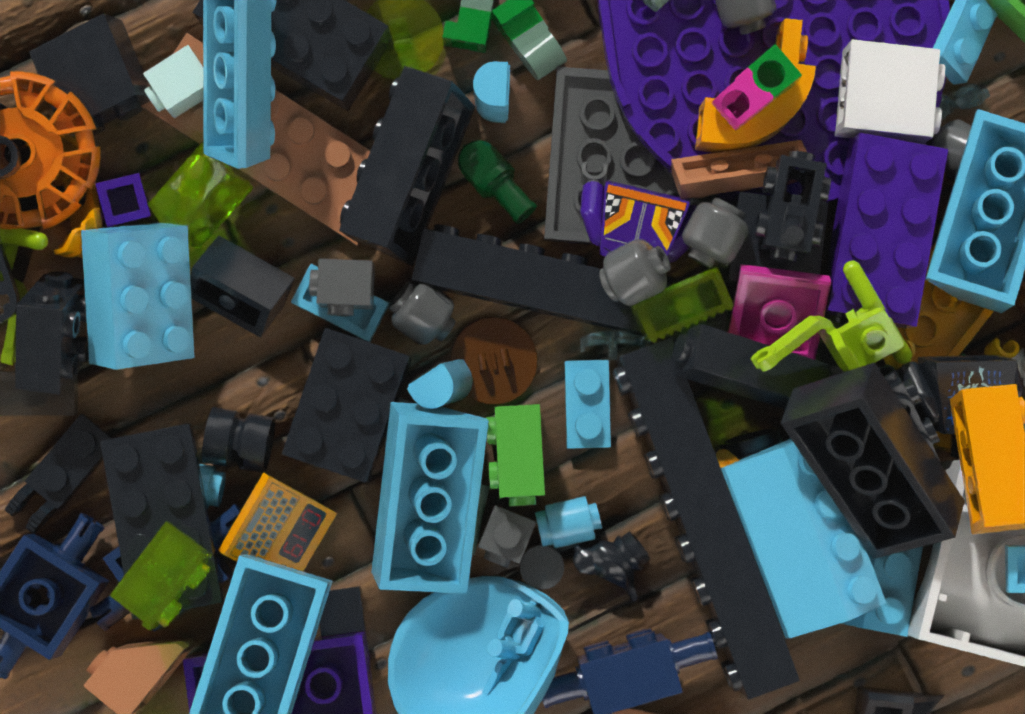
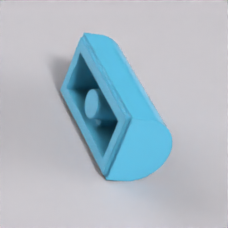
M493 61L481 66L474 76L475 106L479 115L485 120L495 123H506L509 113L510 65H508V62Z
M458 359L441 363L410 383L407 390L414 401L420 406L431 409L460 401L469 394L473 384L472 373L464 360Z

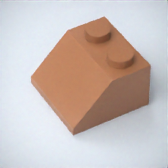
M193 637L129 643L119 648L112 646L108 651L103 650L89 665L86 671L91 674V677L83 686L116 714H138L143 711L182 663L183 659L196 646L198 641Z

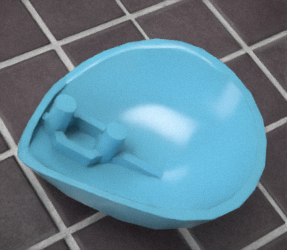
M500 576L469 578L467 594L433 592L423 598L407 613L399 625L390 648L388 686L397 713L534 714L555 676L560 655L568 635L569 621L564 610L553 599L536 588L523 582Z

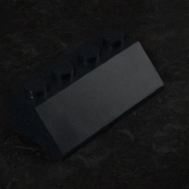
M404 66L401 76L397 77L391 85L389 92L390 103L385 116L379 119L374 128V144L368 159H364L358 168L356 176L358 184L352 199L348 200L342 208L339 231L360 244L413 266L418 254L423 228L427 229L476 106L453 81Z

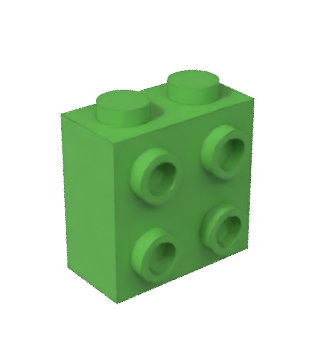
M540 404L494 407L495 417H486L489 421L487 442L488 445H497L498 461L489 462L490 489H499L500 498L509 497V506L536 505V496L545 495Z

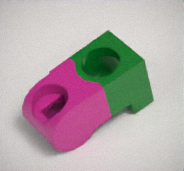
M775 44L734 79L735 81L712 101V105L736 131L781 94L797 84L802 74Z

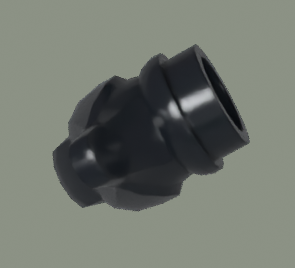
M631 531L622 537L618 535L614 542L602 540L596 542L591 547L574 546L573 564L579 573L596 575L614 583L627 592L633 603L639 600L634 585L635 571L643 570V565L651 557Z

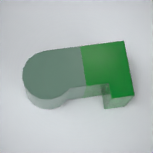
M461 0L458 21L445 20L442 36L443 45L486 53L495 0Z
M507 0L492 10V22L537 81L567 62L562 48L549 32V27L534 7L532 0Z

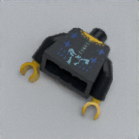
M996 337L987 344L984 349V355L918 357V363L910 360L906 364L898 363L892 354L883 358L888 366L898 369L897 373L902 382L911 379L922 401L921 404L915 406L921 420L929 417L937 432L951 434L950 456L954 458H959L950 399L962 389L1010 384L1017 385L1019 397L1024 395L1017 360L1012 359L1018 354L1020 348L1019 344L1014 340H1009L1001 349L1000 340ZM905 340L912 351L913 357L916 351L915 344L910 340Z

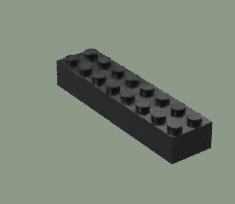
M671 337L620 356L617 360L618 368L614 369L612 374L620 395L628 394L634 410L627 414L636 438L644 435L650 452L643 454L648 472L652 479L660 478L665 493L658 495L664 515L667 520H675L680 535L674 537L678 553L682 562L685 561L686 564L691 562L696 576L689 579L698 604L701 603L702 606L707 605L711 615L710 619L704 620L707 631L710 632L714 645L718 649L723 648L727 660L720 662L729 688L732 687L734 692L740 691L750 700L796 683L800 679L689 382L685 378L673 375L676 360L673 358L674 342Z

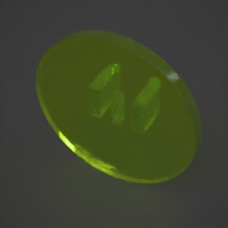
M379 0L367 10V14L388 25L393 38L376 65L375 72L395 80L401 76L404 66L427 72L436 64L444 46L442 39L444 29L439 15L430 4L424 0Z

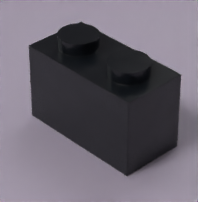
M218 235L192 268L190 274L191 299L261 338L285 306L295 278Z

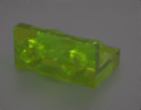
M166 521L109 596L143 621L142 626L147 630L155 629L159 624L167 627L183 606L177 601L188 586L195 590L209 573L211 568L206 565V562L212 554L171 522Z

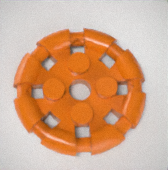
M10 71V76L0 78V96L14 94L17 106L0 110V136L7 137L11 141L17 139L26 141L31 149L29 160L22 164L14 175L0 180V229H29L43 226V229L46 230L58 225L82 206L78 202L88 188L90 190L93 189L99 173L101 149L100 146L96 147L93 130L97 128L87 108L71 91L67 94L54 85L55 80L35 73ZM44 100L57 108L50 120L36 111ZM75 134L78 150L64 152V143L61 136ZM0 145V169L7 167L9 164L5 157V145ZM61 170L73 178L64 192L52 186ZM36 195L38 209L22 211L19 198H29Z

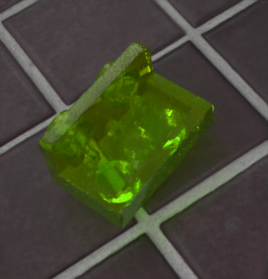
M202 141L151 199L148 206L160 223L188 226V245L199 249L241 204L244 198L252 191L253 186L248 180L234 174L228 164L205 155L204 141Z

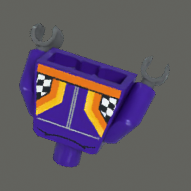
M584 162L581 167V183L583 187L580 214L589 241L600 247V255L606 256L607 253L632 240L644 239L653 247L660 246L671 263L676 262L690 248L684 243L682 233L696 207L702 203L697 198L681 199L680 197L607 180L608 167L606 163L602 165V173L593 176L588 174L587 162ZM710 195L707 202L712 203L716 195Z

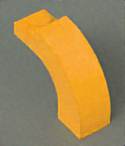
M785 18L777 29L776 45L802 74L799 82L781 94L736 131L712 105V101L715 98L705 97L699 107L695 150L717 153L758 146L775 136L797 113L809 94L816 66L798 64L805 61L808 47V36L801 35L803 20Z

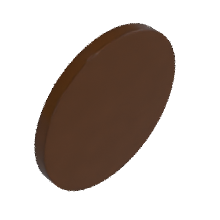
M485 318L470 324L459 334L451 351L450 361L464 360L472 373L473 384L467 396L484 404H503L518 398L528 389L535 377L537 353L534 343L522 327L507 319Z

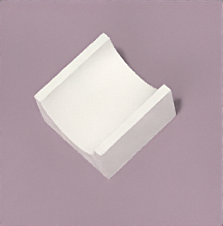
M960 460L939 461L965 502L956 537L933 544L925 576L913 602L908 636L1025 667V593L1006 592L1005 545H1025V529L972 534Z

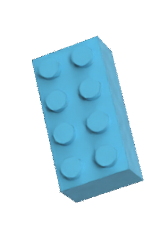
M248 554L239 555L189 714H291L333 581Z

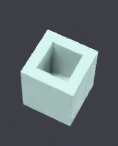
M189 45L143 73L150 83V86L144 89L158 112L166 108L175 119L203 101V66Z

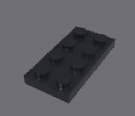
M183 424L100 441L132 620L224 602L192 424Z

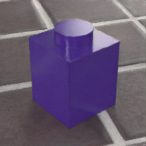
M139 173L95 183L107 228L151 218Z

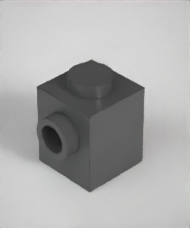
M319 259L318 270L310 271V296H317L316 303L321 308H327V315L354 316V309L373 310L375 265L373 261Z
M495 505L478 546L486 550L483 558L506 568L509 567L511 561L520 564L536 521Z

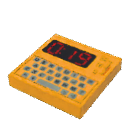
M263 472L218 551L236 562L239 555L248 554L304 571L337 513Z

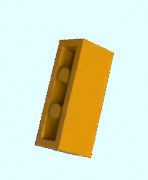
M1016 384L962 389L950 399L971 532L972 534L1025 529V431L1023 425L1025 424V400L1023 397L1018 396Z

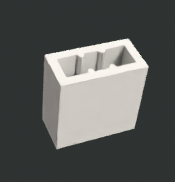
M852 39L842 51L835 137L852 138L861 132L919 144H925L933 138V134L939 132L942 118L941 108L936 107L937 91H941L945 79V65L939 64L940 49Z

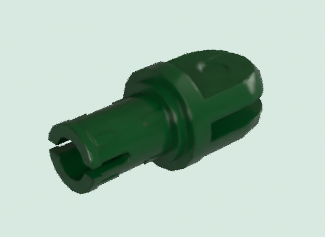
M474 140L463 146L458 156L459 169L482 198L494 197L516 224H520L530 217L536 210L537 205L513 180L515 169L490 143L483 140Z

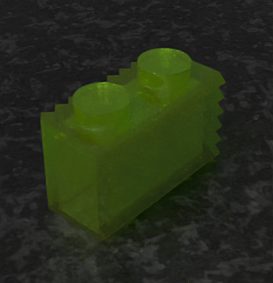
M715 267L666 287L663 292L632 305L631 309L644 339L648 342L656 343L657 338L664 339L665 335L672 336L674 332H681L682 328L689 329L690 325H698L699 321H706L707 318H714L716 314L731 311L733 302L718 268Z

